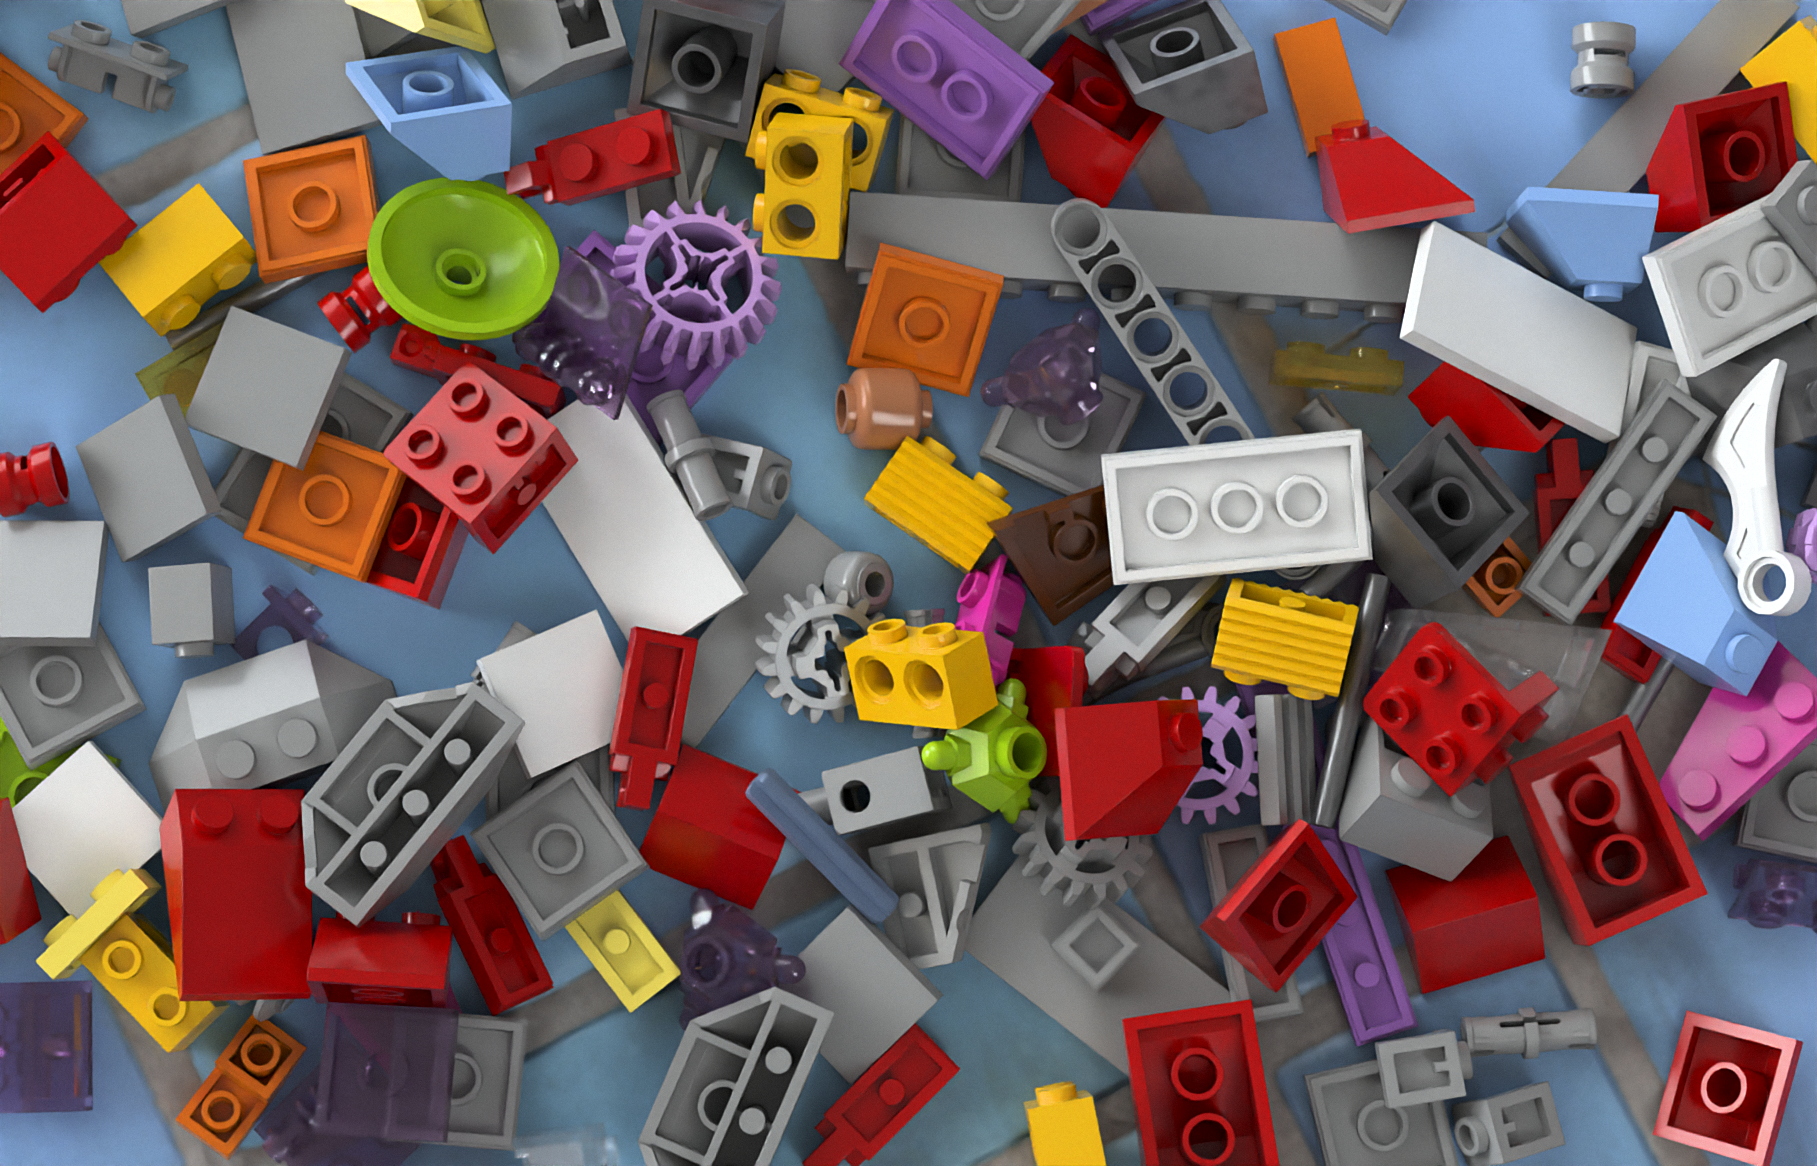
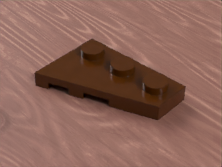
M1104 484L987 522L988 527L1040 610L1053 626L1114 585Z

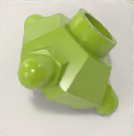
M1012 678L1000 684L998 693H996L998 706L959 730L947 729L944 741H932L924 746L921 752V759L923 764L931 770H945L949 781L954 787L993 813L999 809L1005 820L1014 825L1021 810H1031L1028 798L1032 796L1029 783L1045 766L1047 746L1040 731L1026 719L1029 707L1025 705L1027 695L1025 685L1020 680Z

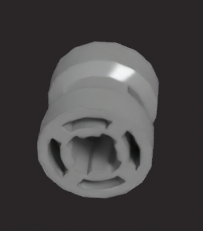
M1604 21L1574 26L1572 29L1571 48L1578 54L1577 66L1572 70L1570 76V92L1580 97L1601 99L1631 95L1634 92L1635 72L1629 67V54L1636 48L1635 27L1625 23Z

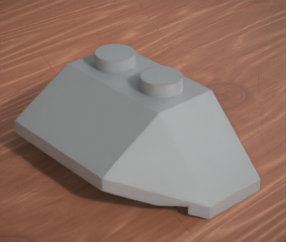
M307 639L184 681L149 761V767L164 813L168 808L175 789H275L326 771L383 701L398 697L393 681Z
M474 682L456 685L455 688L426 691L384 700L301 800L306 867L305 886L307 889L359 928L413 885L491 789L521 733L525 721Z
M772 987L690 1020L638 1139L646 1166H770L835 1012L778 987Z

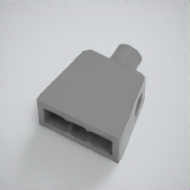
M915 746L823 771L822 781L824 787L798 793L828 825H834L837 835L862 832L953 808L944 771L931 770L922 762L921 752L924 746ZM866 785L870 792V802L867 807L862 808L857 799V792L860 786Z

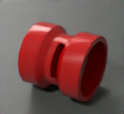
M368 265L352 276L351 285L342 292L331 291L317 301L322 312L354 353L370 343L371 334L381 326L392 327L403 319L379 293L372 280ZM352 297L370 323L366 325L348 302L349 298Z
M54 442L34 445L26 456H15L10 452L0 453V514L2 517L7 518L24 514L28 506L35 505L37 502L49 508L69 502L70 491L67 473L59 449Z

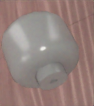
M864 551L840 553L831 560L825 571L823 580L824 593L827 597L830 588L833 586L843 587L847 590V604L850 606L855 605L857 601L866 597L871 602L865 616L883 609L890 600L894 587L893 573L888 563L878 554Z

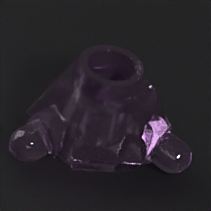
M1082 308L1074 314L1070 324L1046 329L1013 354L1004 376L989 379L982 385L980 394L984 403L991 407L1008 404L1012 408L1017 407L1038 417L1055 415L1062 425L1073 424L1093 412L1103 400V394L1098 388L1102 373L1100 335L1098 331L1101 321L1098 313L1090 308Z
M701 888L692 894L690 908L693 916L690 917L691 927L684 930L679 990L685 994L683 998L684 1008L679 1017L680 1026L684 1031H686L692 1019L772 987H778L779 984H796L804 978L806 966L803 960L795 955L781 954L782 948L777 947V938L734 905L725 908V904H719L717 895L710 889Z

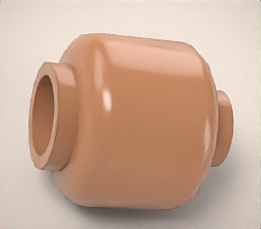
M859 368L852 373L847 384L841 383L838 387L835 402L837 428L840 434L848 435L852 445L856 448L863 450H897L907 436L917 441L921 428H929L932 421L933 403L929 390H921L917 377L909 369Z

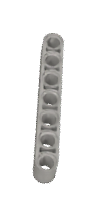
M1074 198L1064 202L1055 211L1051 220V234L1057 247L1189 445L1205 444L1208 434L1219 426L1235 428L1240 435V441L1256 439L1107 214L1095 202L1085 198ZM1076 210L1089 211L1096 216L1098 221L1096 238L1085 246H1074L1068 243L1062 235L1064 219ZM1113 264L1127 266L1134 276V285L1131 292L1121 299L1104 297L1098 289V279L1101 272ZM1149 318H1158L1164 321L1169 328L1167 344L1156 352H1144L1134 343V332L1137 326ZM1184 372H1194L1199 374L1204 380L1202 397L1191 405L1177 404L1170 397L1172 381ZM1321 565L1273 570L1279 576L1286 579L1302 580L1312 576Z

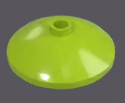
M442 177L418 182L403 189L390 198L378 212L371 227L367 246L369 271L376 288L384 300L398 314L412 324L431 333L453 339L487 340L509 335L524 328L545 310L553 296L559 276L560 262L557 244L542 217L528 203L515 194L508 195L506 189L481 180L463 181L457 179L450 181L448 178ZM452 281H459V282L463 283L464 285H462V284H456V283H454V282H452Z

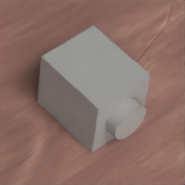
M210 562L148 568L152 645L175 648V658L191 659L214 656V645L236 644L232 568Z

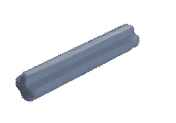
M768 768L751 781L745 792L746 797L870 923L878 924L891 915L899 902L898 895L775 770Z

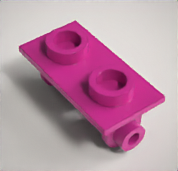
M1001 554L980 570H971L963 579L957 592V602L961 605L955 629L984 632L995 689L998 684L1005 681L1014 643L994 631L996 629L1008 637L1017 633L1023 605L1027 596L1026 590L1022 587L1023 581L1019 576L1011 573L1003 574L1007 556Z

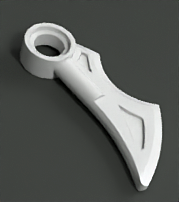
M1773 359L1735 399L1714 432L1702 460L1721 476L1731 496L1733 524L1729 542L1723 556L1738 578V591L1741 600L1748 609L1757 614L1789 616L1798 612L1806 604L1811 593L1812 578L1804 561L1792 553L1784 552L1774 462L1777 409L1787 370V363L1780 359ZM1777 565L1785 573L1786 588L1782 596L1772 602L1764 593L1763 579L1766 572L1771 567Z

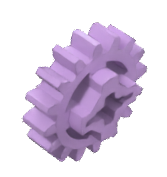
M1189 686L1182 687V700L1195 699ZM1209 686L1204 700H1197L1198 712L1213 714L1202 728V741L1206 738L1214 743L1210 754L1217 760L1216 763L1226 769V773L1220 774L1213 768L1211 770L1206 767L1200 768L1177 803V806L1182 807L1181 820L1184 824H1190L1195 810H1203L1209 825L1216 824L1217 808L1223 805L1236 816L1241 811L1235 797L1240 792L1252 797H1256L1259 793L1256 787L1249 782L1252 773L1258 774V761L1254 760V752L1257 751V738H1251L1249 733L1256 725V716L1254 714L1240 719L1236 715L1241 703V699L1237 696L1231 698L1225 706L1217 704L1218 695L1216 687ZM1165 696L1158 698V700H1169ZM1232 728L1237 732L1242 744L1243 762L1241 769L1227 761L1224 740ZM1215 779L1228 788L1221 794L1207 799L1186 797L1195 783Z

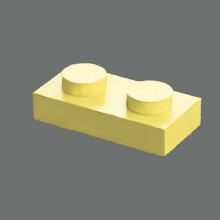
M116 869L104 878L91 892L90 896L96 902L79 919L71 914L59 922L45 936L43 942L49 948L35 962L53 980L69 978L83 965L78 959L126 913H136L162 886L145 869H129L125 874L120 869Z
M619 889L565 926L566 930L630 1013L634 1012L683 973Z

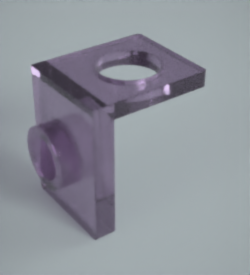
M270 584L262 592V595L271 604L235 638L236 644H231V647L244 660L258 656V638L265 629L273 626L285 628L291 634L293 643L307 639L320 646L329 635L316 623L323 616V613L299 589L295 588L288 594L286 591Z

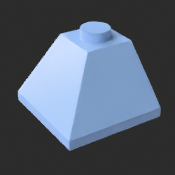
M455 46L346 63V75L388 132L450 181L457 179L475 181L484 178L487 174L510 171L512 103L468 48Z
M1527 187L1506 210V224L1566 290L1584 291L1583 299L1588 301L1618 302L1622 300L1623 293H1630L1642 283L1645 271L1642 257L1649 253L1658 211L1659 195Z
M1675 511L1613 622L1670 661L1698 683L1747 696L1778 641L1775 618L1772 615L1757 614L1748 609L1741 600L1738 591V578L1723 556L1727 545L1685 513ZM1765 574L1763 590L1767 598L1772 601L1769 577Z

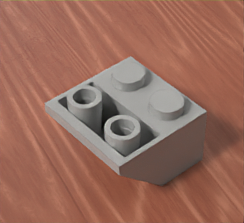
M482 0L512 100L631 64V57L613 0Z
M1366 714L1352 752L1340 804L1339 838L1344 842L1452 882L1493 839L1490 785L1477 778L1455 795L1449 797Z

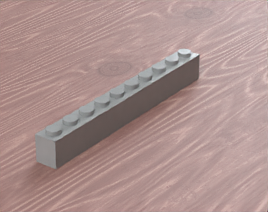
M850 191L845 270L846 278L858 279V287L867 289L879 245L882 242L1004 275V284L999 297L1002 299L1021 298L1022 290L1048 291L1047 299L1051 301L1080 303L1084 302L1086 294H1089L1057 247L1051 234V220L1055 211L1061 205ZM1101 208L1107 214L1163 299H1174V308L1187 311H1207L1212 309V302L1236 303L1238 304L1237 311L1239 313L1249 315L1275 314L1276 306L1301 308L1300 315L1311 319H1335L1339 317V310L1364 312V320L1368 322H1402V314L1405 313L1422 228L1391 226L1348 234L1337 223ZM1086 210L1071 212L1062 224L1064 239L1074 246H1085L1091 243L1098 233L1096 216ZM1455 231L1487 248L1488 233ZM1113 264L1106 267L1098 279L1100 293L1102 295H1111V299H1121L1127 296L1134 285L1132 271L1122 264Z

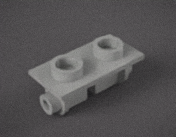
M75 20L74 24L49 33L48 39L63 44V48L59 46L54 47L48 61V69L57 72L58 80L101 94L105 91L109 73L116 75L112 98L151 113H155L158 109L169 111L174 102L176 89L167 85L168 80L186 72L189 66L170 59L171 52L160 45L145 41H134L133 45L110 38L112 31L109 28L91 21Z

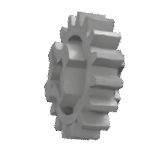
M812 583L807 585V600L799 602L789 593L783 596L785 606L788 609L783 616L767 612L765 618L774 627L772 635H757L755 642L761 649L768 652L769 656L757 660L755 667L763 676H772L763 687L773 699L783 696L781 706L788 714L793 716L803 707L804 716L810 723L817 724L822 717L823 710H827L837 723H841L844 721L845 706L852 704L857 709L844 647L867 635V628L870 625L887 620V618L881 611L865 616L871 602L866 597L857 601L855 605L850 606L847 604L848 594L845 588L835 585L830 588L828 596L824 597L822 591ZM833 614L852 619L860 630L854 631L850 627L839 630L838 623L834 620ZM800 628V630L798 631V633L795 635V637H794L793 640L791 641V639H792L793 635L795 634V632ZM827 639L835 648L826 652L827 661L824 662L823 667L816 658L824 655V645L827 644ZM797 676L800 680L811 677L813 683L817 686L818 692L808 691L797 686L790 677Z
M1045 777L1036 790H1031L1032 796L1028 798L1031 810H1021L1017 821L1011 827L1022 834L1012 846L1013 853L1028 855L1030 858L1029 863L1022 870L1024 877L1034 876L1039 873L1045 879L1041 885L1040 893L1046 896L1054 888L1063 891V906L1070 907L1079 895L1084 897L1089 910L1096 909L1105 897L1113 904L1119 901L1128 890V887L1132 889L1145 873L1142 867L1152 856L1153 849L1142 844L1148 835L1085 839V843L1081 848L1076 849L1075 844L1078 840L1065 841L1060 782L1055 777Z

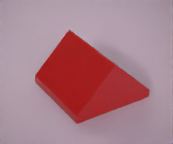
M406 477L366 583L440 610L469 531L452 511L409 477Z
M683 743L678 755L677 765L672 769L639 848V851L650 866L649 869L753 911L779 859L786 839L773 823L746 797L747 787L759 774ZM792 788L797 794L802 792Z
M1298 819L1280 831L1199 927L1267 988L1277 993L1358 896L1309 823Z
M1508 835L1492 839L1452 882L1408 865L1384 871L1421 994L1545 959L1538 896Z
M1687 1010L1652 1135L1752 1165L1770 1166L1803 1042Z

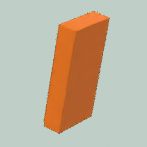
M1335 17L1276 33L1273 37V43L1307 158L1317 155L1315 137L1332 134L1331 126L1333 124L1350 120H1365Z

